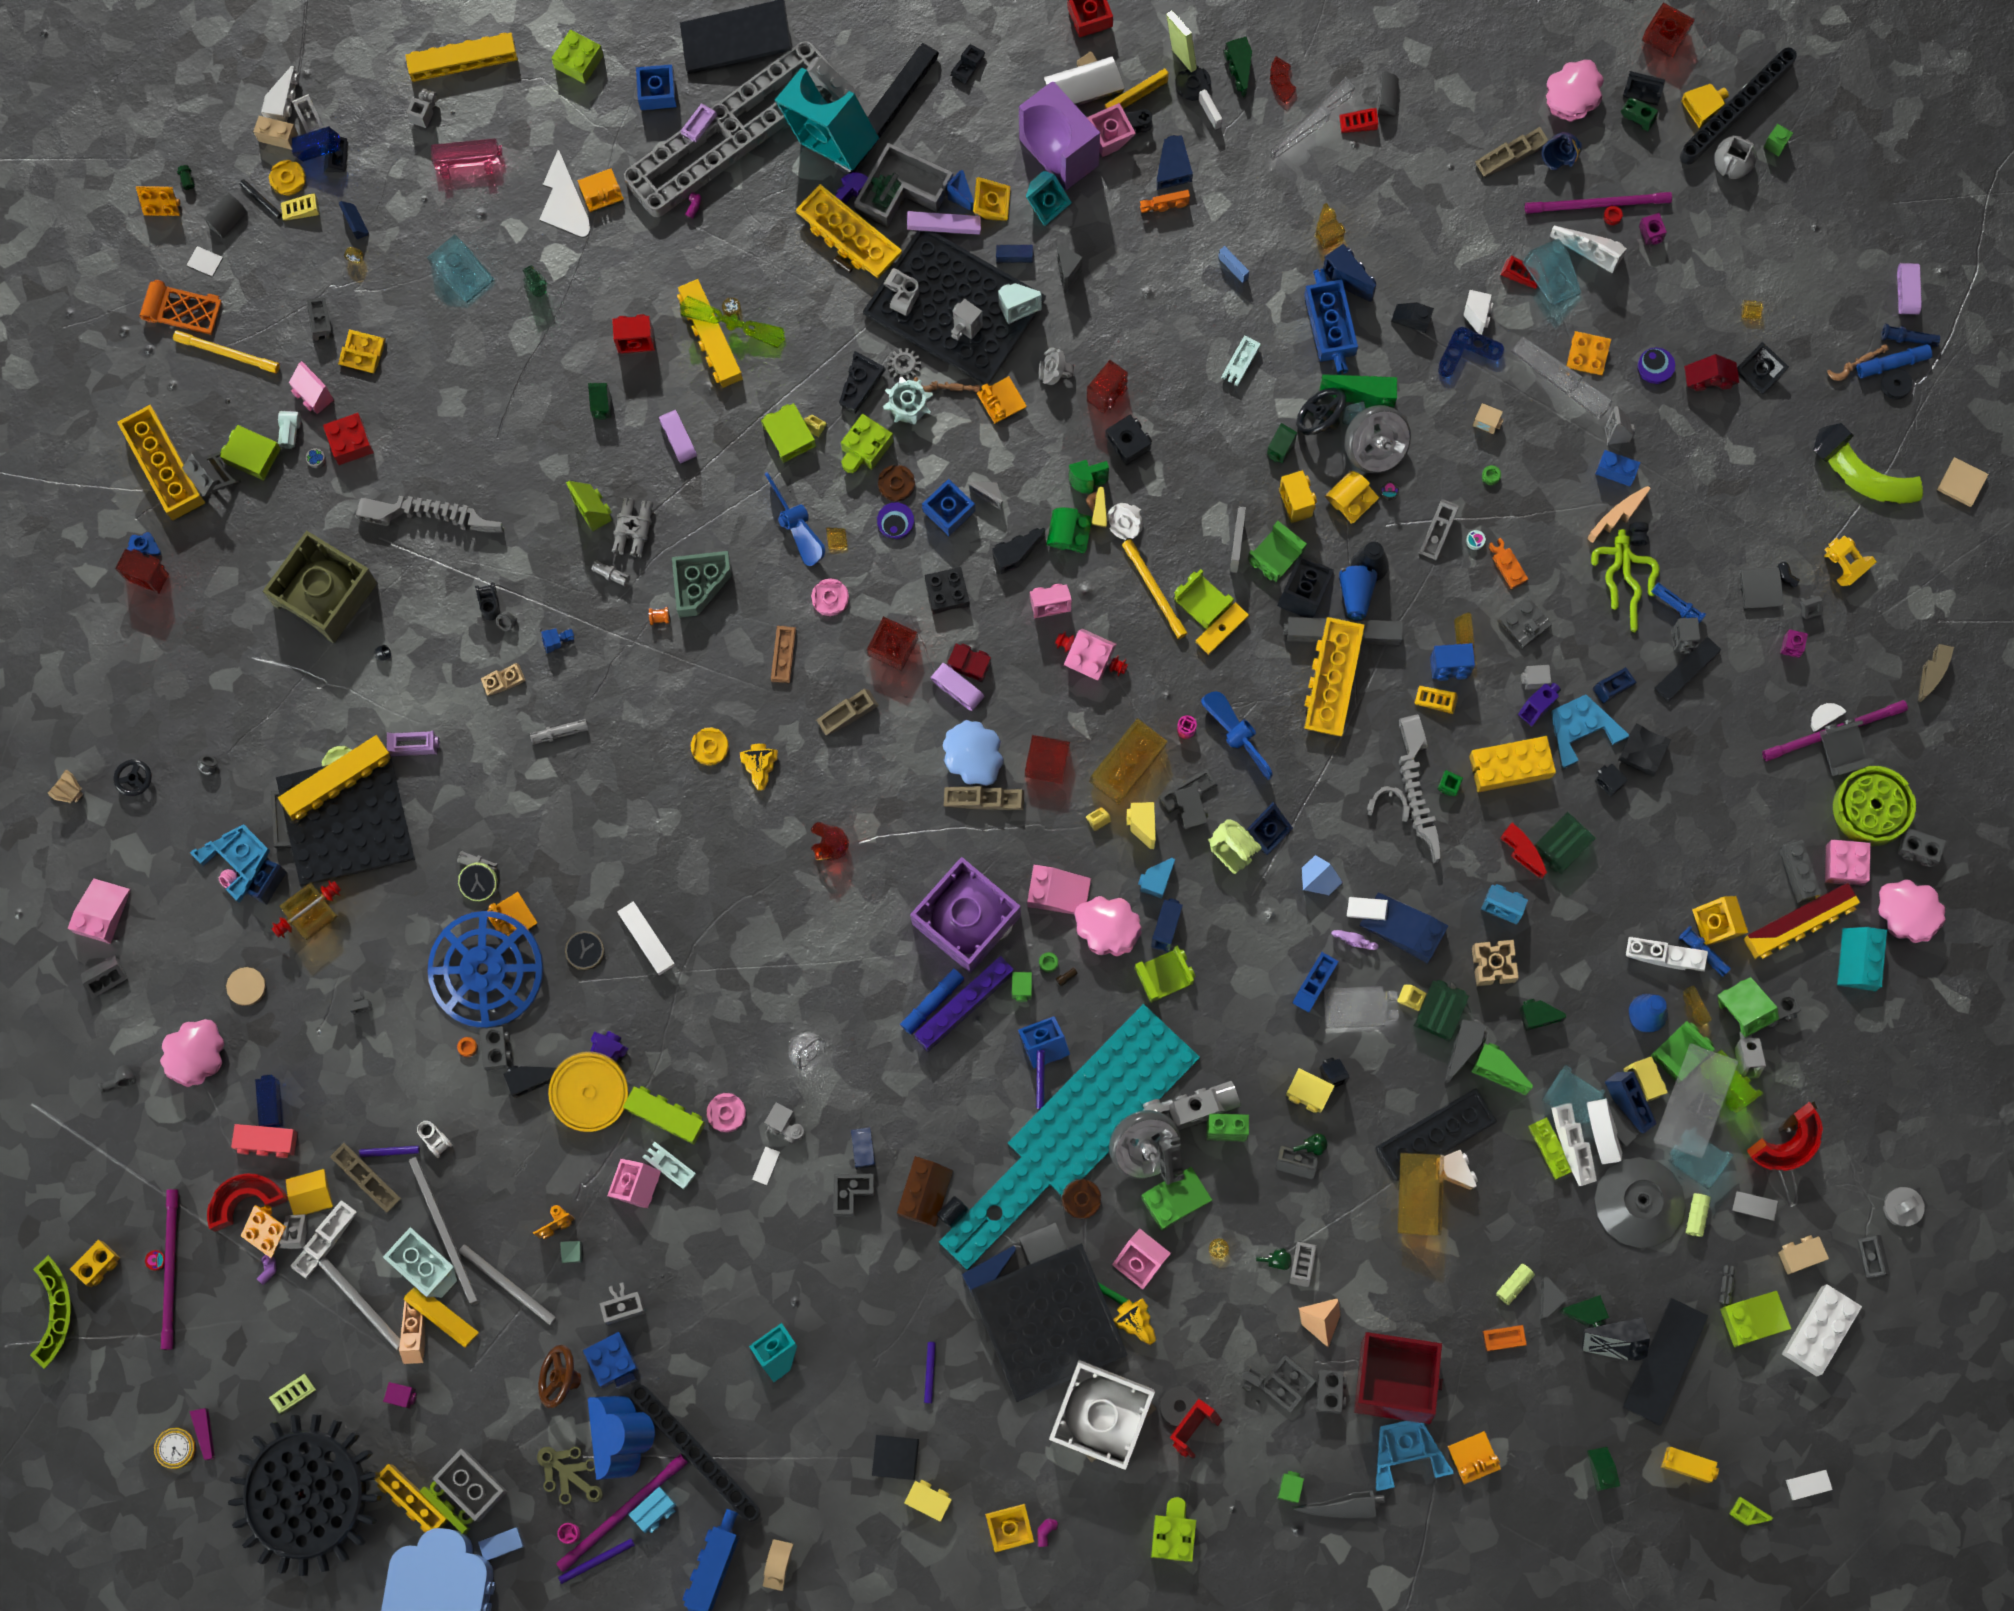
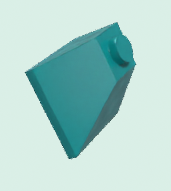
M1043 171L1030 182L1026 198L1044 226L1072 203L1054 174Z
M782 1323L749 1346L773 1382L782 1378L790 1371L797 1349L796 1343Z

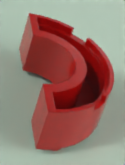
M1810 1102L1794 1113L1798 1122V1129L1790 1141L1775 1145L1761 1138L1747 1149L1748 1154L1756 1163L1770 1170L1788 1171L1804 1165L1816 1154L1821 1144L1823 1127L1820 1116Z
M249 1173L234 1176L223 1182L213 1193L214 1196L207 1208L208 1227L216 1232L233 1225L234 1209L245 1198L259 1197L265 1205H269L272 1208L289 1201L288 1196L278 1184L264 1176Z

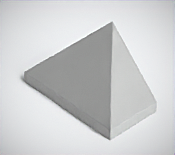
M970 482V492L1000 510L1002 509L1003 500L997 483Z

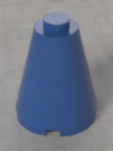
M1350 566L1346 568V571L1342 572L1341 570L1339 572V580L1347 616L1353 621H1361L1368 612L1377 580V572L1373 569L1372 572L1368 571L1365 566Z
M1642 994L1636 997L1629 1006V1019L1632 1025L1642 1032L1660 1030L1668 1018L1665 999L1654 994Z

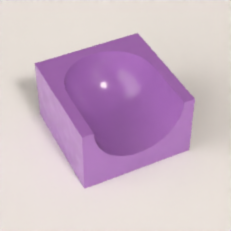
M1054 81L1050 82L1019 106V140L1049 173L1056 176L1065 191L1099 166L1100 132Z
M961 857L910 916L914 927L971 974L1008 929L1021 917V906Z

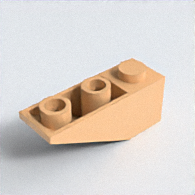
M404 1301L399 1352L403 1364L423 1363L425 1316Z

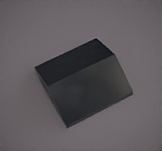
M1763 341L1737 367L1738 372L1761 394H1764L1789 368Z

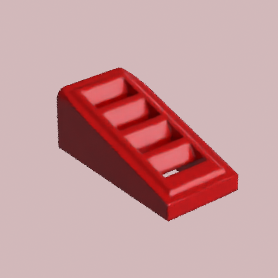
M1377 108L1339 115L1341 133L1378 129ZM1353 119L1357 120V125H1354ZM1346 120H1349L1350 123L1348 127L1346 126Z
M1511 255L1506 260L1500 275L1536 289L1543 272ZM1532 274L1535 275L1533 281L1530 280Z

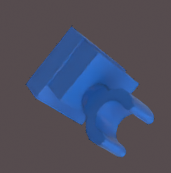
M556 628L541 632L546 653L561 648V642L574 640L572 629L558 634Z

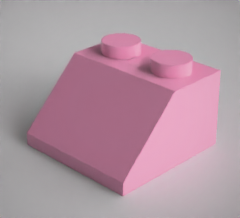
M1120 103L1087 117L1100 132L1099 152L1102 157L1118 151L1136 134Z
M301 361L289 382L293 388L291 392L297 399L301 397L304 400L303 405L309 411L313 410L318 414L334 399L322 381Z
M1054 584L1051 588L1046 589L1038 587L1030 591L1034 619L1071 612L1072 599L1067 584Z
M620 1159L607 1196L635 1206L648 1208L661 1171L644 1163Z
M1139 1229L1128 1241L1112 1266L1143 1290L1171 1253Z

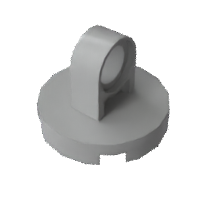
M1053 347L1044 353L1046 357L1044 361H1040L1038 371L1039 378L1044 381V384L1054 385L1061 377L1070 378L1074 376V365L1065 362V355L1062 350Z
M1899 1187L1886 1195L1883 1211L1886 1218L1892 1224L1909 1227L1922 1219L1925 1204L1917 1191L1909 1187Z

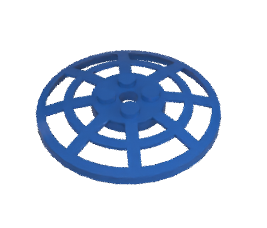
M472 912L451 922L437 937L428 960V979L432 994L437 1003L453 1019L473 1027H496L518 1018L534 1002L543 979V959L536 939L527 927L518 920L499 912ZM479 917V929L468 931L458 938L450 931L463 921ZM487 917L504 920L517 929L510 936L497 930L487 929ZM486 934L496 936L502 939L503 942L496 949L486 946ZM522 934L527 938L532 947L535 964H523L521 952L514 943ZM478 935L477 947L468 950L462 944L467 938ZM446 937L452 945L446 953L443 967H433L436 950L441 940ZM509 947L515 955L517 964H507L502 955ZM457 949L463 955L460 966H449L451 956L454 950ZM483 963L488 966V972L485 975L479 972V966ZM536 971L532 990L527 999L522 1001L516 995V992L522 983L523 973ZM507 972H517L515 983L510 990L503 982ZM444 974L446 986L453 996L447 1004L442 1001L437 992L433 975ZM449 974H460L464 984L458 991L454 989ZM469 989L479 992L480 1004L470 1002L464 999L463 996ZM498 989L505 995L500 1000L488 1004L487 992ZM509 1000L518 1007L516 1011L504 1018L489 1021V1009L500 1007ZM460 1002L469 1008L480 1010L481 1022L466 1019L453 1012L452 1009Z

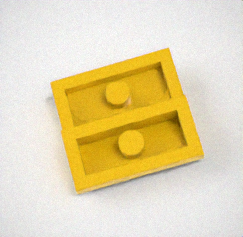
M349 329L345 347L342 346L338 364L375 373L386 339Z

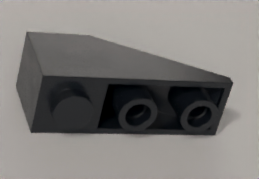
M1035 528L1027 535H1018L1012 538V541L998 543L994 546L995 548H992V555L1001 574L1016 569L1023 563L1045 537V528Z

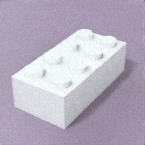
M1827 1284L1822 1286L1782 1355L1813 1375H1822L1862 1306Z

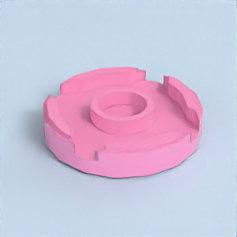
M831 578L820 581L813 588L811 595L815 609L826 616L840 614L845 610L849 601L848 590L839 580Z
M723 1093L715 1096L709 1103L706 1115L714 1129L729 1133L736 1131L742 1126L746 1117V1109L739 1097L730 1093Z

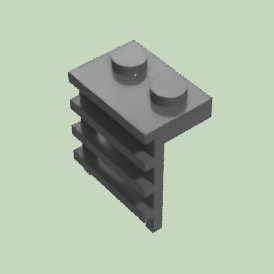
M198 451L192 452L182 467L204 497L211 492L212 494L216 493L217 490H224L225 487H232L240 482L239 477L232 479L219 462L217 457H220V452L201 457Z

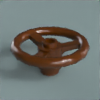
M557 1345L550 1350L541 1367L538 1391L541 1403L547 1408L559 1406L564 1401L569 1390L577 1389L581 1383V1374L574 1370V1358L571 1350L566 1345ZM560 1353L564 1354L566 1368L562 1366ZM553 1362L555 1369L550 1373L551 1383L546 1388L547 1372ZM556 1388H561L557 1397L550 1400L549 1397Z

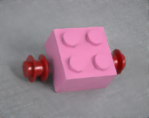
M1080 629L1075 640L1074 635L1067 637L1066 631H1064L1063 634L1059 633L1055 644H1058L1057 649L1062 646L1065 648V652L1069 651L1064 665L1093 679H1102L1107 665L1109 666L1110 673L1115 670L1118 672V676L1120 674L1124 675L1128 668L1127 659L1120 661L1119 656L1111 659L1117 644L1087 630Z

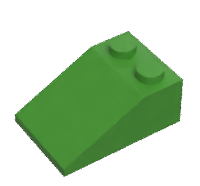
M1492 1043L1484 1044L1479 1051L1471 1072L1527 1095L1533 1087L1531 1082L1504 1051L1499 1050V1046Z
M1192 1167L1183 1171V1180L1172 1182L1169 1185L1164 1181L1141 1195V1199L1161 1231H1164L1212 1201Z

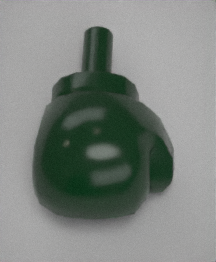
M1318 1133L1310 1136L1308 1139H1304L1305 1144L1295 1146L1293 1150L1296 1152L1307 1149L1308 1153L1313 1152L1316 1155H1321L1327 1149L1328 1143L1325 1136Z
M1278 1248L1274 1253H1269V1257L1257 1256L1256 1261L1269 1262V1267L1288 1270L1291 1266V1255L1286 1252V1249Z

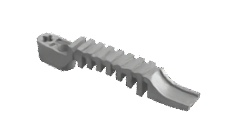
M399 496L395 504L361 498L355 515L357 519L365 522L389 526L391 520L403 513L407 514V518L412 519L414 511L417 517L420 518L424 511L428 518H431L432 513H434L436 519H440L441 515L444 517V521L449 522L451 519L453 525L460 524L461 530H466L468 523V525H471L470 530L481 532L504 531L502 522L484 520L476 514L473 508L471 509L467 505L460 507L459 504L454 503V506H452L448 502L442 504L440 501H436L434 503L429 499L423 501L422 498H417L415 500L410 496L406 500L404 496Z
M1417 714L1399 719L1400 730L1408 754L1401 756L1399 759L1400 773L1403 775L1402 782L1405 784V793H1408L1406 799L1407 802H1410L1409 811H1412L1410 817L1411 820H1414L1413 829H1416L1417 836L1423 838L1428 843L1434 864L1438 863L1440 859L1436 826H1431L1434 825L1433 822L1436 819L1435 816L1428 817V813H1430L1429 808L1421 809L1426 804L1425 799L1419 800L1422 791H1416L1420 786V782L1417 780L1420 775L1419 772L1415 771H1418L1420 764L1419 762L1415 763L1414 758L1419 750L1427 749L1425 733L1420 717Z

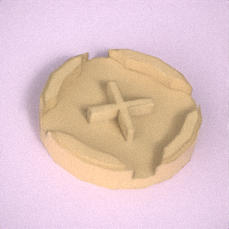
M239 968L228 978L226 985L227 994L236 1004L251 1006L259 1002L265 995L266 981L263 975L254 968Z

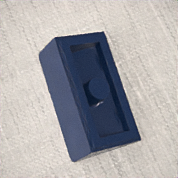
M340 201L339 206L355 238L358 240L367 236L369 232L356 206L352 203Z
M996 245V263H1033V245Z

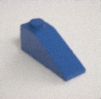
M1321 952L1292 1003L1310 1012L1339 961Z

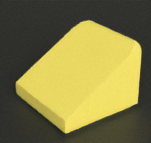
M1404 985L1397 1002L1420 1011L1427 993L1413 985Z

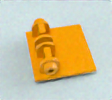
M612 168L577 180L589 212L624 200Z
M136 186L143 215L180 216L178 209L180 199L175 197L173 187Z
M1575 331L1566 368L1603 375L1611 339Z
M1009 376L991 386L985 384L981 387L982 390L977 392L994 424L1027 407Z
M516 892L497 905L495 903L491 904L489 910H487L506 914L518 920L527 929L538 924L519 892ZM488 917L494 928L507 936H510L517 929L504 920Z
M254 1205L241 1237L272 1258L286 1226L271 1216L272 1208L269 1205H265L262 1208Z
M555 1205L550 1210L554 1221L533 1232V1234L539 1239H547L554 1235L553 1231L569 1227L572 1224L571 1221L575 1220L574 1217L566 1213L560 1206Z
M1485 1431L1447 1446L1463 1484L1501 1469L1499 1458L1497 1455L1495 1456Z

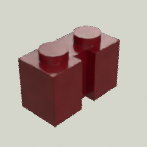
M956 643L947 665L955 672L983 683L991 664L989 654L981 650L973 652L970 646Z

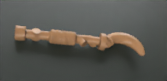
M1884 344L1880 349L1869 352L1860 357V359L1856 358L1855 362L1846 363L1844 371L1841 373H1833L1831 370H1827V373L1833 380H1844L1857 364L1872 360L1874 356L1887 352L1889 350L1888 346Z
M914 377V380H913V381H916V382H917V381H918V378H917V377ZM938 381L932 382L929 386L921 385L925 392H931L933 389L937 390V388L950 389L952 391H980V385L967 386L957 383L948 384V382L938 384Z

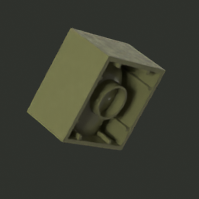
M306 530L262 592L273 606L278 609L282 607L289 610L316 628L329 641L335 643L377 585V581L367 567Z

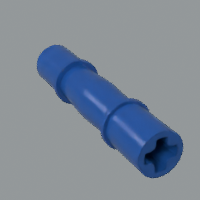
M1929 344L1912 349L1908 348L1904 352L1882 358H1874L1873 360L1857 364V374L1860 378H1864L1907 364L1913 365L1917 362L1931 359L1932 349Z
M953 968L941 982H938L939 985L925 997L916 1009H912L913 1011L900 1023V1026L911 1035L926 1021L925 1018L948 995L952 994L962 983L964 977Z

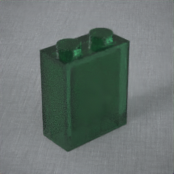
M1567 812L1535 844V848L1541 859L1545 858L1550 863L1549 866L1553 871L1562 874L1596 838Z
M1433 980L1413 1026L1446 1041H1450L1469 996L1462 989H1452L1444 981L1437 980L1436 982Z

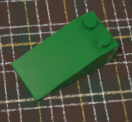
M1322 375L1319 391L1326 388H1339L1344 391L1347 398L1346 402L1363 408L1376 405L1395 407L1397 400V377Z

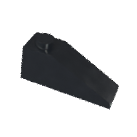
M513 1066L507 1069V1073L503 1075L511 1095L517 1098L550 1084L556 1068Z

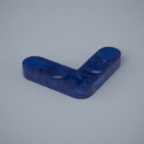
M1459 327L1454 331L1440 360L1438 372L1443 377L1451 376L1465 349L1495 361L1503 356L1504 346L1500 342L1470 329ZM1461 333L1464 334V337L1462 338V340L1459 339V335H1460ZM1475 340H1481L1483 342V347L1477 348L1474 346L1473 342ZM1451 348L1458 349L1459 354L1457 356H1452L1449 353V350ZM1497 348L1498 352L1493 354V350ZM1448 360H1450L1451 363L1449 369L1445 371L1444 366H1446Z

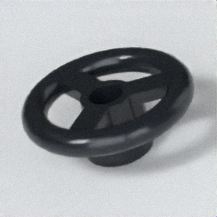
M136 759L127 760L121 763L115 770L113 777L114 785L123 795H140L150 786L152 780L151 770L143 761ZM133 765L132 771L127 776L119 778L124 768ZM140 767L143 768V770L145 771V782L143 777L138 773ZM136 776V779L131 781L132 777ZM128 783L132 788L139 789L129 791L124 789L121 784Z

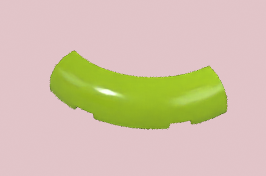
M1849 442L1828 460L1833 470L1838 472L1847 485L1871 499L1881 502H1897L1899 504L1917 502L1922 499L1923 487L1920 476L1896 478L1881 474L1864 464L1854 453Z
M49 1255L33 1269L42 1280L50 1302L48 1328L37 1348L30 1354L43 1369L53 1361L63 1345L71 1315V1301L66 1281L60 1269Z

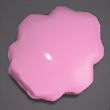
M1591 60L1569 62L1563 66L1562 71L1550 75L1547 81L1548 93L1546 98L1552 115L1573 122L1584 118L1587 112L1599 106L1602 100L1600 88L1604 80L1594 62Z
M1903 880L1898 883H1887L1881 887L1879 892V915L1887 920L1888 931L1894 937L1899 939L1908 938L1913 943L1928 942L1944 925L1946 921L1944 916L1945 907L1939 903L1938 893L1931 886H1917L1911 880Z
M1098 896L1091 901L1081 903L1075 909L1076 931L1081 938L1087 940L1089 949L1098 955L1111 953L1114 956H1120L1124 953H1130L1142 933L1139 915L1132 912L1130 904L1122 898L1107 900L1102 896Z
M204 1019L197 1022L183 1023L178 1032L168 1034L162 1043L164 1055L161 1057L160 1062L164 1068V1073L168 1078L186 1087L202 1084L206 1077L215 1075L222 1065L219 1053L224 1047V1039L220 1036L217 1025L212 1020Z

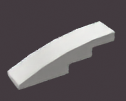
M634 901L618 911L619 916L658 975L675 966V963Z
M1572 1103L1551 1108L1563 1151L1578 1185L1583 1186L1597 1181L1589 1142H1584L1581 1124L1575 1123Z
M341 1200L315 1230V1235L303 1247V1252L291 1264V1268L307 1279L319 1265L318 1262L328 1254L357 1212Z

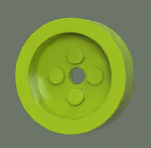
M1868 766L1853 772L1839 786L1833 799V814L1837 825L1847 837L1855 842L1870 843V846H1881L1894 841L1907 830L1915 816L1916 800L1908 786L1909 783L1899 773L1881 766ZM1878 800L1881 803V808L1874 809L1871 801Z

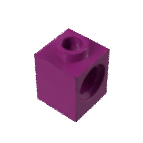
M1660 213L1641 219L1639 228L1646 245L1661 243L1667 231ZM1650 229H1655L1657 232L1654 233Z
M1789 629L1784 635L1780 654L1800 658L1805 651L1808 634Z
M389 1382L383 1402L410 1409L411 1405H414L416 1401V1389Z

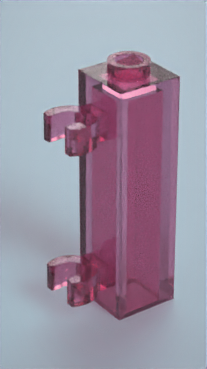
M496 138L431 145L432 163L435 169H440L443 179L450 178L449 168L484 165L486 174H493L492 164L500 163V156H503L502 146L498 145Z

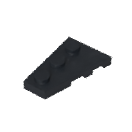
M854 351L852 365L849 367V375L839 401L840 406L856 414L886 371L885 366Z

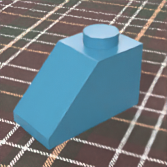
M1170 858L1147 869L1145 875L1141 874L1138 885H1141L1140 892L1162 899L1175 864V859Z

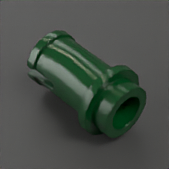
M188 165L178 167L177 171L184 190H190L195 187L191 177L192 170Z

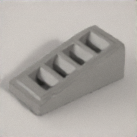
M1297 1241L1290 1284L1309 1287L1317 1245ZM1299 1250L1311 1252V1255L1299 1253ZM1298 1258L1310 1260V1262L1299 1261ZM1296 1267L1308 1268V1271L1296 1269Z

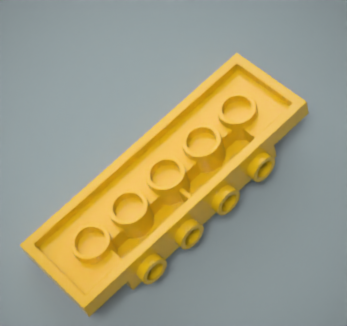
M821 184L796 209V213L810 223V230L814 235L824 237V242L831 248L835 246L838 249L839 255L844 259L846 257L851 259V264L856 269L862 268L864 271L867 270L877 279L902 254V250Z
M1330 617L1326 618L1322 640H1318L1316 645V651H1319L1318 659L1314 658L1312 665L1315 674L1314 677H1310L1308 688H1311V694L1306 696L1304 705L1308 707L1304 729L1342 737L1364 630L1363 624Z

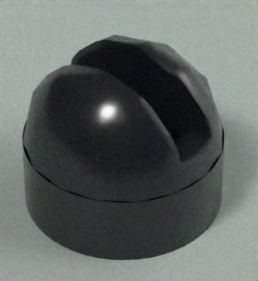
M387 645L378 646L374 651V654H376L375 658L380 661L391 657V652Z

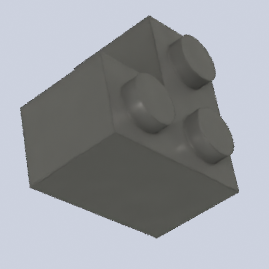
M834 1174L833 1214L835 1217H855V1197H875L874 1174Z

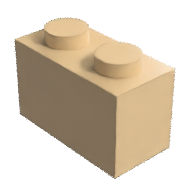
M263 116L258 117L253 131L259 142L293 150L298 136L294 124Z
M1810 1235L1800 1239L1802 1242L1795 1245L1794 1242L1782 1246L1784 1250L1778 1252L1787 1275L1829 1259L1819 1236L1813 1238Z

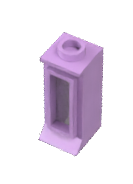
M434 731L411 733L387 732V751L391 756L437 754V748L440 747L439 737L436 736Z

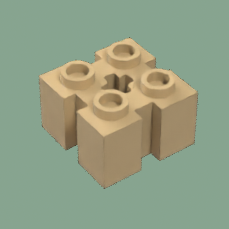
M1514 940L1498 941L1493 947H1491L1490 942L1475 943L1473 945V963L1479 964L1475 969L1476 986L1492 985L1497 979H1499L1500 984L1515 983L1518 980L1517 963L1511 962L1515 957ZM1492 960H1495V963L1498 962L1499 964L1497 966H1494L1491 962Z

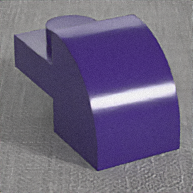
M861 173L845 175L841 179L842 187L837 190L835 196L844 204L853 195L857 198L868 177Z

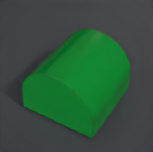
M1445 770L1438 790L1443 794L1456 796L1463 777Z

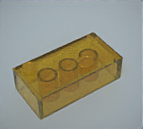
M1137 718L1094 771L1089 782L1117 804H1120L1163 751L1168 741Z
M1401 1153L1398 1233L1441 1235L1444 1155Z

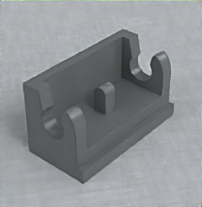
M326 298L307 299L312 340L318 341L319 336H325V339H328L331 326Z
M1179 1137L1158 1141L1161 1176L1167 1185L1184 1179L1181 1159L1182 1147Z

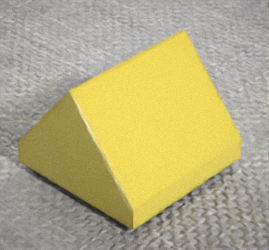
M814 415L804 419L811 434L817 437L820 436L827 425L825 421Z
M1102 807L1086 816L1094 831L1111 822L1109 813Z

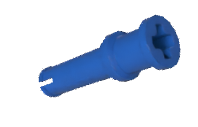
M1659 582L1651 591L1680 612L1682 618H1698V623H1700L1706 613H1701L1694 608L1692 603H1686Z
M1691 926L1678 937L1686 942L1691 949L1708 951L1707 962L1722 977L1731 969L1704 943V938H1700L1692 930Z

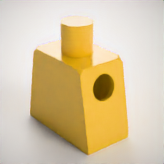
M1708 84L1685 92L1681 102L1697 126L1701 128L1724 107L1725 103L1723 100L1729 97V93L1726 88L1717 91L1712 84Z

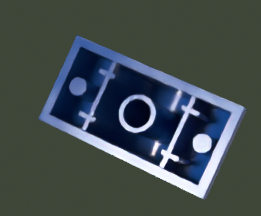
M626 1396L588 1398L596 1480L625 1478L634 1475L640 1465L641 1453L647 1452L654 1442L655 1429L651 1418L646 1413L636 1412L633 1402Z

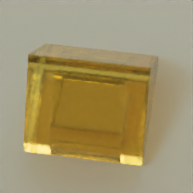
M1742 300L1741 318L1760 320L1763 309L1762 302Z

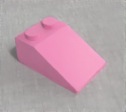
M1034 865L1027 907L1074 914L1076 907L1081 903L1087 902L1091 878L1052 867Z
M93 879L75 908L68 929L75 934L111 944L130 889Z

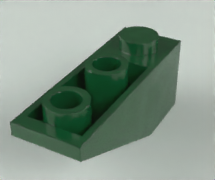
M1245 36L1226 42L1225 50H1223L1225 60L1230 63L1229 70L1231 76H1235L1236 89L1238 92H1241L1242 97H1246L1252 58V50Z

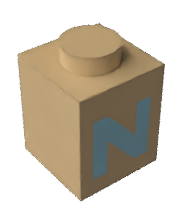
M1482 403L1473 426L1494 434L1495 429H1500L1504 420L1501 418L1503 411Z

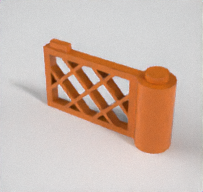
M154 280L149 283L139 317L151 323L160 322L212 335L222 301L217 295L208 294L203 296L165 286L163 281ZM171 293L177 294L181 298L173 304L169 301ZM191 298L196 299L199 304L189 309L186 301ZM184 303L187 310L177 314L174 307ZM208 303L216 304L215 309L208 313L203 307ZM201 307L205 315L195 319L192 312ZM170 309L176 315L171 319L163 318L164 313ZM190 313L193 321L188 324L183 323L180 318ZM208 318L210 321L209 328L200 327L198 322Z

